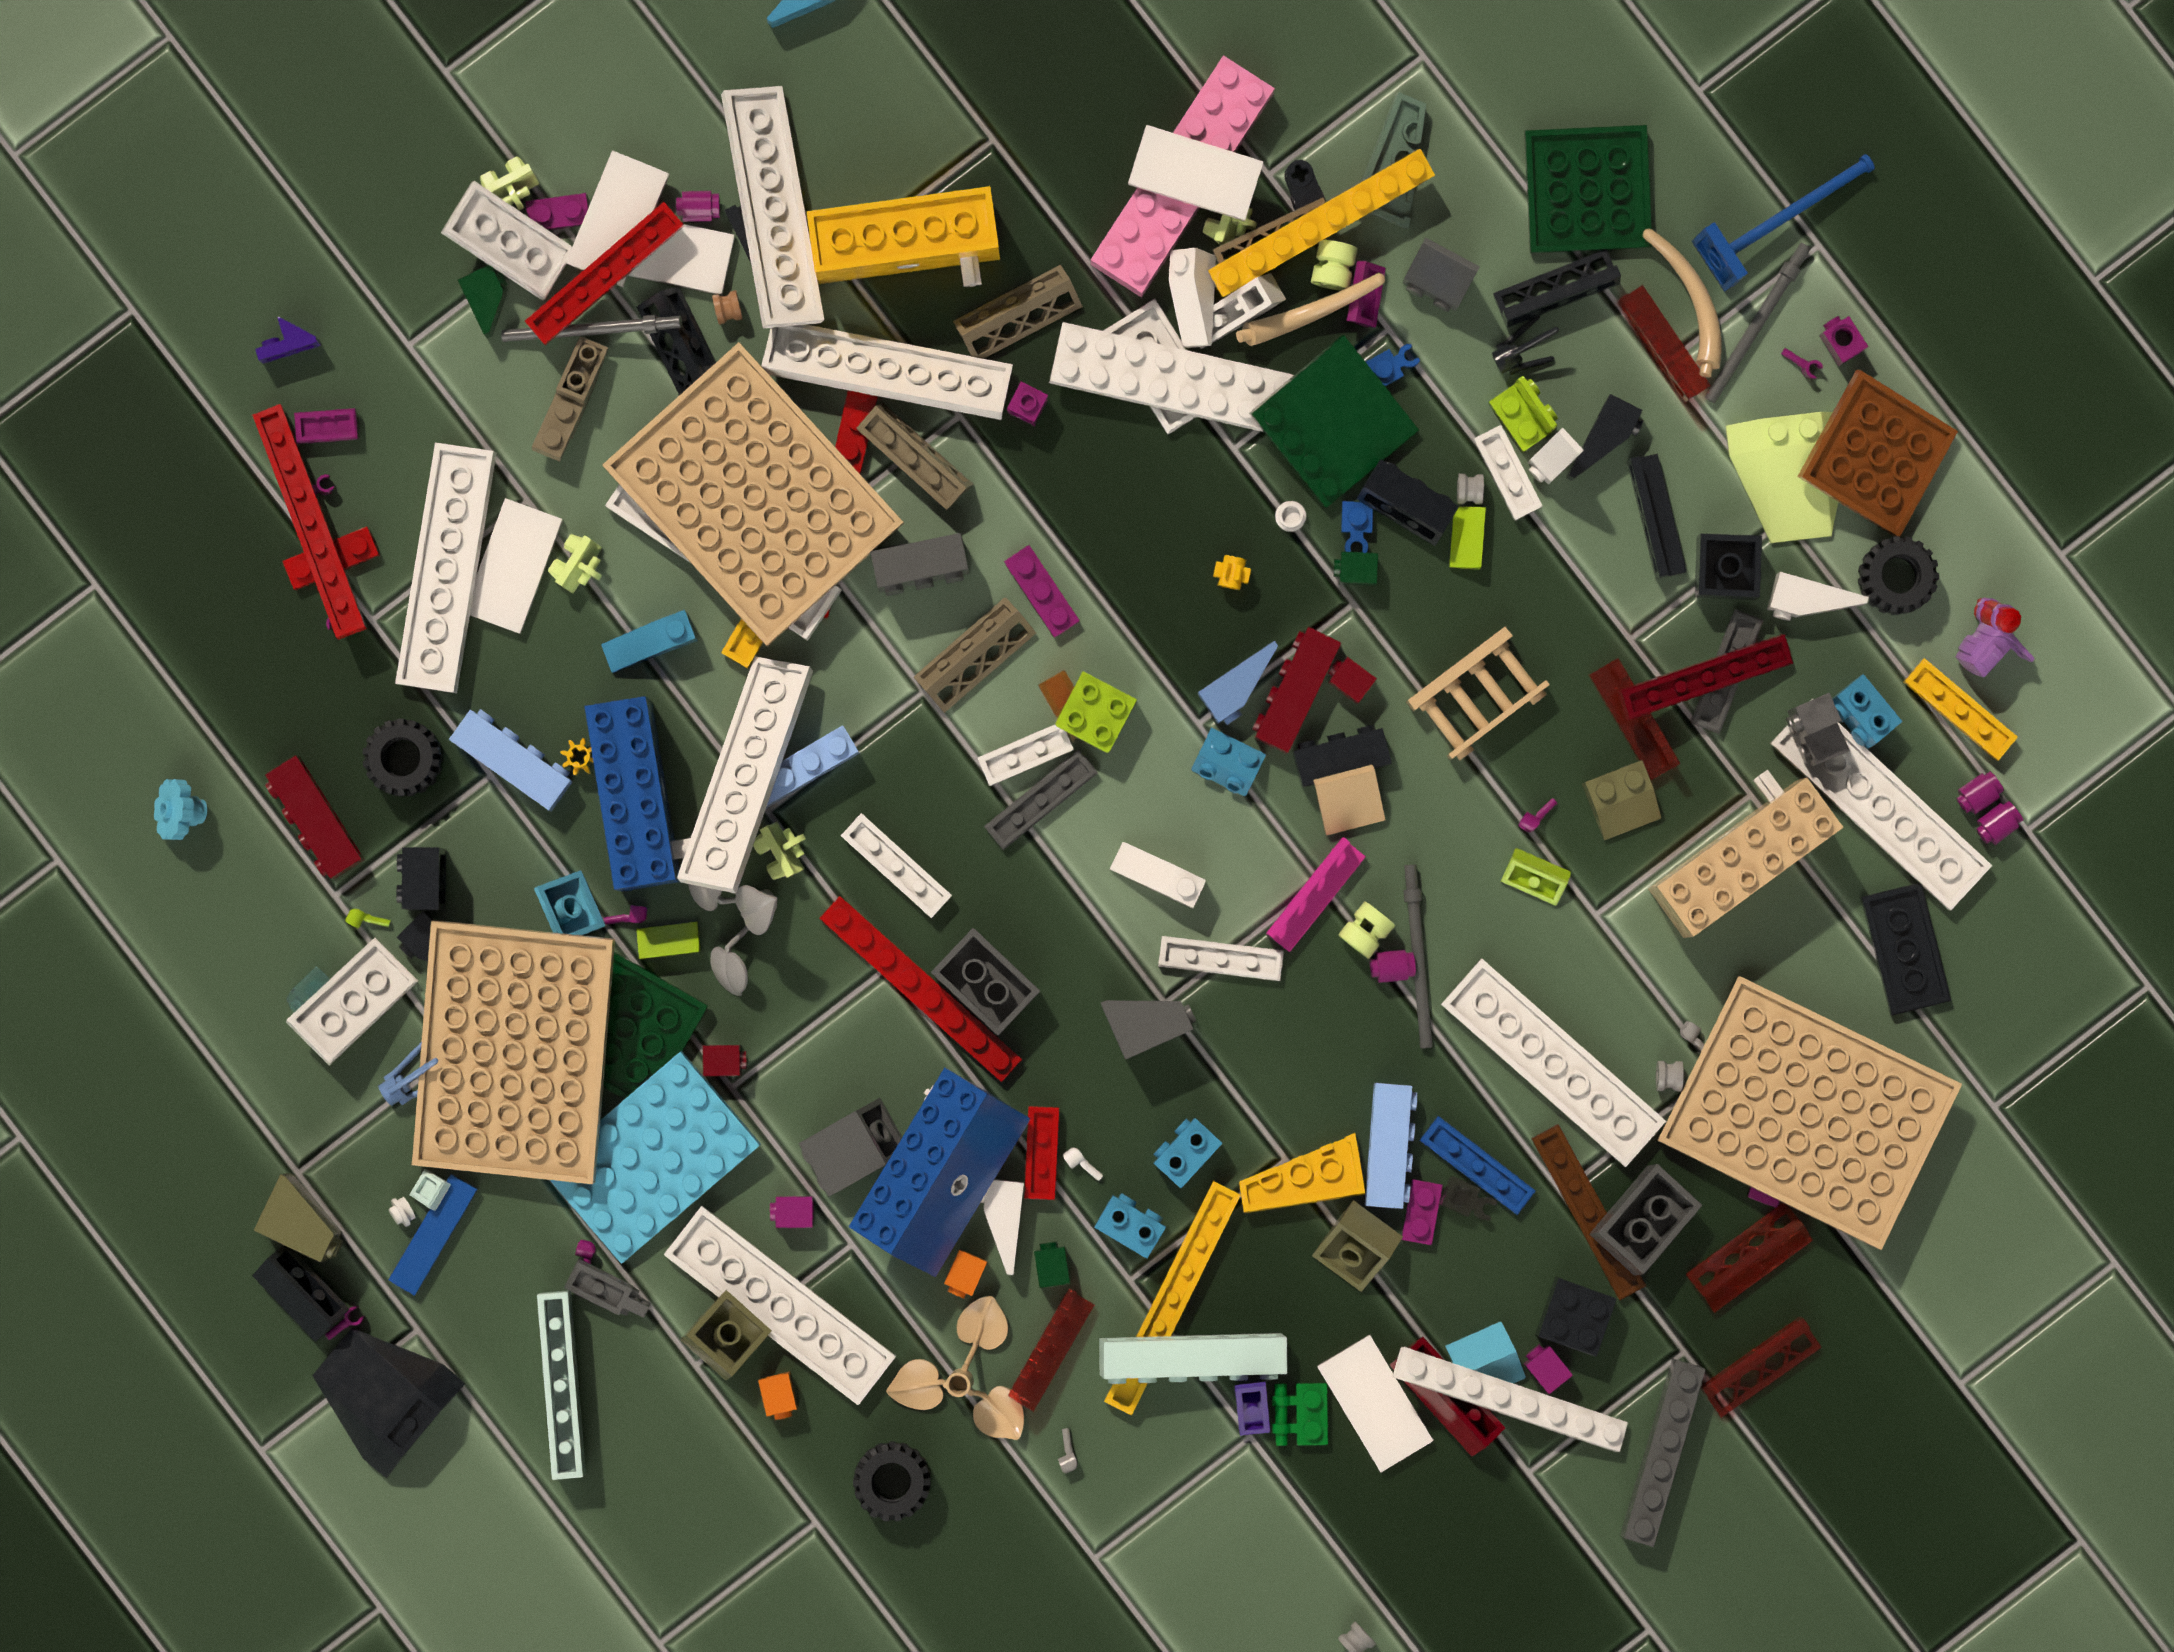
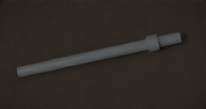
M1800 243L1790 261L1785 262L1780 269V277L1704 397L1709 402L1716 403L1788 285L1798 277L1801 272L1799 268L1811 250L1806 244Z
M645 315L643 319L570 324L555 338L644 331L645 334L658 333L662 329L682 328L681 316L658 317L657 315ZM531 328L506 329L501 332L503 342L539 339Z
M1416 864L1404 865L1406 890H1403L1404 902L1408 903L1411 948L1416 966L1414 982L1420 1048H1431L1433 1046L1420 901H1423L1422 888H1418Z

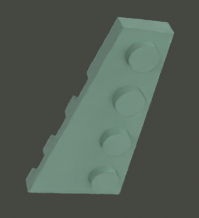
M1401 92L1396 93L1361 182L1419 149L1426 103ZM1414 190L1407 191L1370 214L1408 229Z

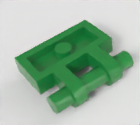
M1286 1383L1275 1384V1396H1272V1406H1275V1423L1272 1424V1433L1275 1434L1276 1446L1288 1445V1433L1297 1434V1445H1328L1327 1383H1296V1395H1287ZM1296 1405V1423H1288L1287 1406Z

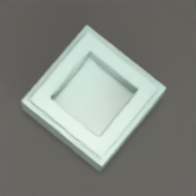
M424 1169L409 1195L429 1209L436 1211L451 1184L432 1171Z

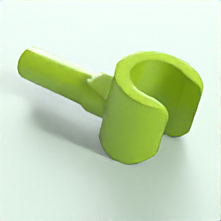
M357 908L351 909L345 919L348 924L358 929L363 920L388 928L390 924L388 919L371 916Z

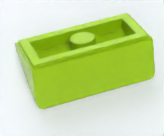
M1459 507L1454 514L1450 568L1481 569L1486 507Z
M1515 848L1500 882L1557 906L1568 884L1571 872Z
M698 922L637 929L639 959L701 952Z

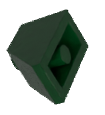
M487 265L458 279V282L484 336L489 338L493 336L507 297L503 288L508 286L502 273L495 271L493 267Z

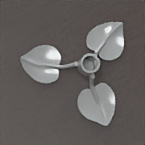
M688 884L694 901L701 908L713 911L717 908L718 903H736L741 912V917L744 918L746 926L725 946V950L719 946L715 947L711 952L710 958L713 973L719 983L727 991L740 997L747 986L748 973L742 959L736 953L731 952L732 947L749 930L756 935H761L768 930L777 909V897L768 889L759 891L754 887L743 885L738 888L735 897L723 898L720 896L722 894L721 890Z

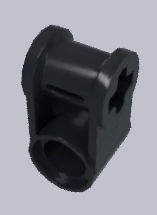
M1304 160L1292 162L1285 170L1284 177L1294 211L1320 198L1325 200L1312 166ZM1295 167H1298L1300 171H1306V175L1301 183L1298 178L1293 179L1291 177L1295 172Z

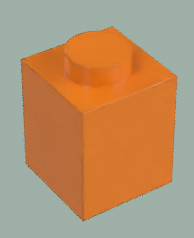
M959 1249L944 1284L949 1286L948 1292L961 1298H965L966 1294L972 1296L987 1261Z
M790 1371L760 1378L758 1382L766 1416L774 1415L775 1420L793 1416L792 1410H797L798 1404Z

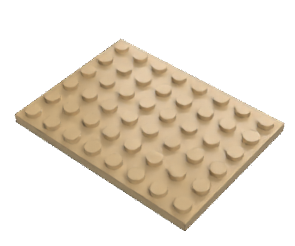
M739 342L602 465L767 647L870 555V551L877 549L904 524L899 516Z
M431 921L420 1067L434 1058H437L439 1061L419 1076L412 1165L584 1184L595 1183L615 939Z
M1738 976L1658 1142L1870 1246L1882 1250L1962 1083Z

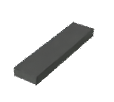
M1734 609L1716 656L1754 644L1763 620ZM1739 683L1701 695L1690 723L1720 734Z
M1078 749L984 827L1004 850L1091 780L1098 772Z

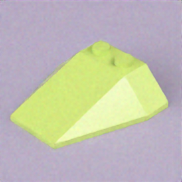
M1815 412L1763 418L1725 426L1730 460L1770 543L1832 536L1838 502L1797 476L1833 412Z

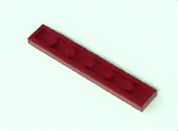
M1780 634L1618 690L1626 720H1632L1791 665L1793 660L1786 636Z

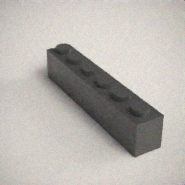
M1674 1358L1671 1360L1620 1534L1625 1539L1654 1547L1706 1370L1701 1366Z

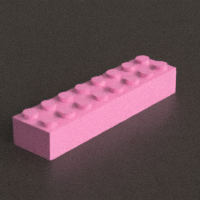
M1223 55L1173 133L1236 153L1272 98L1275 88ZM1137 188L1091 258L1090 265L1142 298L1170 255V251L1174 249L1200 207Z

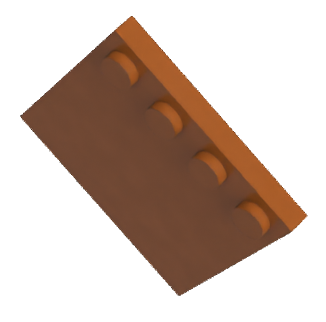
M1856 370L1797 477L1892 536L1900 537L1958 431L1865 372Z

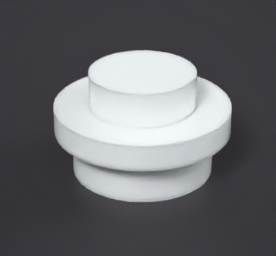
M1287 501L1278 507L1275 519L1281 529L1293 532L1299 530L1304 525L1306 512L1299 503Z
M404 1197L398 1200L396 1198L391 1200L393 1207L389 1208V1212L397 1225L403 1223L406 1227L409 1226L410 1221L416 1217Z

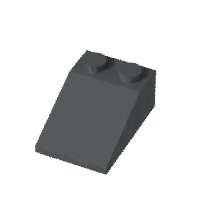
M1425 237L1402 283L1407 285L1406 290L1413 295L1422 298L1424 294L1434 299L1433 305L1446 312H1449L1450 309L1456 311L1480 266Z

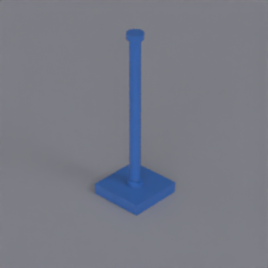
M1864 154L1859 158V162L1730 244L1715 222L1704 228L1692 240V243L1725 292L1748 274L1736 256L1738 252L1864 172H1872L1875 170V166L1870 157Z

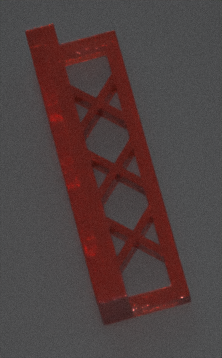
M1643 285L1631 293H1627L1617 301L1616 304L1684 404L1711 386L1706 377L1699 374L1700 368Z
M1619 658L1588 675L1638 761L1643 760L1650 781L1681 764L1651 713L1632 720H1626L1618 690L1632 686L1634 683Z
M1782 1203L1689 1271L1686 1276L1715 1313L1813 1240L1804 1224L1787 1204ZM1784 1214L1791 1220L1783 1228H1773L1775 1221ZM1765 1235L1762 1244L1757 1247L1749 1246L1750 1239L1754 1236ZM1731 1253H1740L1739 1260L1736 1263L1724 1265L1727 1256ZM1707 1271L1715 1272L1714 1279L1704 1286L1697 1279Z
M1069 1288L1006 1397L1034 1412L1092 1311L1093 1303L1077 1295V1292Z
M1796 1318L1701 1385L1700 1389L1721 1418L1821 1348L1809 1330L1810 1327L1804 1318ZM1804 1333L1811 1346L1802 1353L1790 1351L1791 1342ZM1776 1352L1785 1353L1782 1367L1777 1370L1765 1368L1767 1358ZM1789 1354L1796 1355V1357L1788 1362ZM1750 1370L1759 1371L1758 1383L1752 1388L1740 1386V1380L1743 1375ZM1764 1372L1772 1373L1763 1379ZM1726 1387L1734 1388L1732 1402L1722 1408L1714 1396ZM1739 1390H1745V1391H1746L1745 1393H1743L1742 1395H1740V1396L1738 1397V1392H1739Z

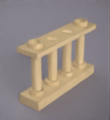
M1506 627L1502 628L1406 701L1413 712L1418 708L1422 712L1426 711L1454 747V750L1447 755L1450 760L1455 756L1462 760L1474 750L1471 744L1528 701L1534 705L1547 695L1544 690L1550 685L1547 680L1537 686L1508 647L1510 645L1507 640L1512 637V634ZM1491 652L1495 657L1499 655L1528 693L1514 705L1484 667L1486 663L1483 661V658ZM1466 671H1469L1471 675L1475 674L1503 711L1501 715L1488 723L1459 685L1462 682L1458 677ZM1443 689L1446 693L1450 692L1479 730L1465 742L1435 704L1437 700L1434 696Z

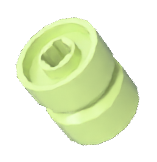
M1333 240L1320 241L1316 255L1320 262L1314 265L1311 283L1338 291L1350 287L1352 272L1349 270V267L1355 264L1358 248Z
M1364 901L1354 914L1356 920L1348 922L1338 935L1351 947L1369 959L1379 947V938L1385 939L1395 927V924L1376 908ZM1367 923L1373 926L1370 933L1363 929Z

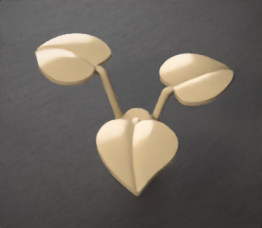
M986 1296L968 1305L958 1319L957 1334L959 1339L966 1343H973L962 1368L953 1371L947 1380H938L939 1371L933 1363L924 1359H915L906 1363L899 1370L886 1392L898 1403L918 1410L932 1409L942 1401L943 1390L940 1385H943L954 1397H962L966 1394L981 1397L983 1400L979 1401L973 1409V1420L976 1427L982 1433L991 1437L1018 1440L1024 1427V1410L1017 1394L1004 1386H996L989 1395L985 1392L974 1390L972 1388L974 1378L971 1372L968 1371L978 1345L987 1350L994 1349L1004 1342L1008 1334V1322L1004 1312L994 1297Z

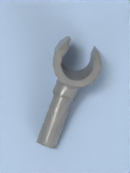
M1686 1021L1680 1030V1036L1702 1051L1705 1044L1697 1038L1701 1028L1692 1022Z
M1070 1428L1062 1429L1066 1455L1058 1458L1060 1467L1065 1474L1074 1471L1078 1466L1071 1444Z

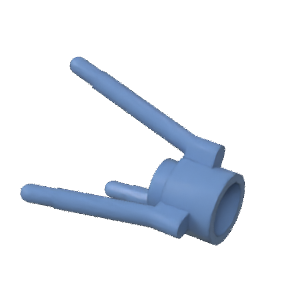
M421 1043L392 1072L384 1076L385 1081L378 1085L381 1094L391 1106L397 1102L403 1105L411 1099L417 1098L418 1090L407 1093L411 1090L408 1083L428 1071L439 1061L437 1058H434L405 1078L402 1075L398 1076L420 1053Z

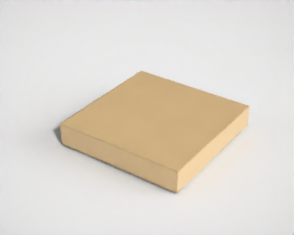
M1373 765L1313 780L1326 836L1385 820Z

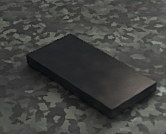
M1916 883L1860 897L1890 1016L1950 1002L1951 998L1922 884Z

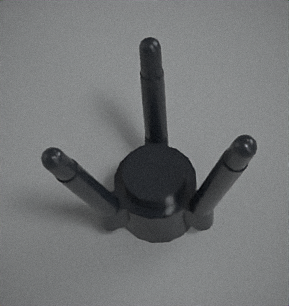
M1540 316L1528 320L1505 341L1496 345L1497 350L1491 353L1500 372L1504 374L1509 371L1513 375L1521 370L1553 362L1555 358L1549 356L1518 364V362L1523 360L1520 355L1522 352L1558 333L1559 328L1554 327L1519 347H1516L1515 344L1511 345L1538 321Z

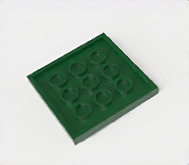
M1647 125L1524 131L1530 253L1652 248V245L1643 238V232L1646 229H1652Z
M1341 335L1249 412L1251 417L1325 508L1376 467L1380 459L1384 460L1419 431L1418 427L1345 335Z
M615 951L603 1087L626 1099L680 1051H684L709 1005Z

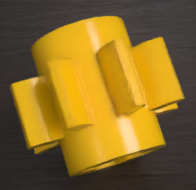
M1224 555L1223 562L1216 561L1213 577L1219 578L1218 586L1240 590L1242 583L1248 584L1251 569L1245 567L1247 560Z
M585 738L581 739L580 745H575L572 740H569L571 748L568 751L563 750L560 752L562 755L567 756L568 760L562 766L567 768L572 765L574 767L573 775L575 776L578 775L579 769H584L585 772L590 774L591 771L588 766L591 762L594 763L591 747H585ZM577 749L581 752H587V755L583 757L585 761L583 764L572 761L576 757L574 751Z

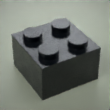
M1699 534L1696 538L1694 598L1758 599L1760 597L1762 536Z
M402 847V854H397V872L402 873V885H397L396 900L397 903L402 904L401 909L446 911V849L439 847Z
M1555 1276L1535 1335L1597 1357L1617 1298Z

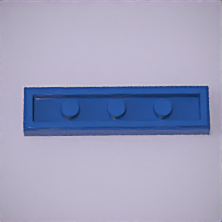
M1437 1116L1420 1138L1422 1143L1516 1215L1519 1214L1536 1191L1439 1116Z
M450 1174L447 1179L451 1186L436 1211L432 1209L428 1211L388 1281L414 1296L419 1291L478 1190L453 1174Z

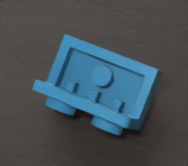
M1211 728L1191 770L1204 779L1212 780L1226 787L1230 792L1246 796L1266 754Z

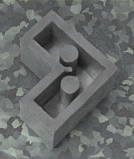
M1830 693L1787 711L1790 717L1786 718V722L1793 735L1798 734L1802 743L1798 748L1805 763L1810 762L1813 767L1850 751L1838 725V722L1842 720Z

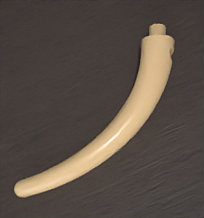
M1646 229L1643 232V238L1671 264L1683 281L1692 299L1699 326V350L1696 364L1701 366L1699 373L1701 376L1711 377L1713 369L1720 368L1722 353L1720 324L1713 301L1701 278L1685 257L1652 229Z
M1377 273L1353 286L1304 306L1263 319L1246 322L1242 330L1236 332L1237 340L1240 343L1246 341L1248 345L1253 346L1303 327L1378 288L1385 282V276Z

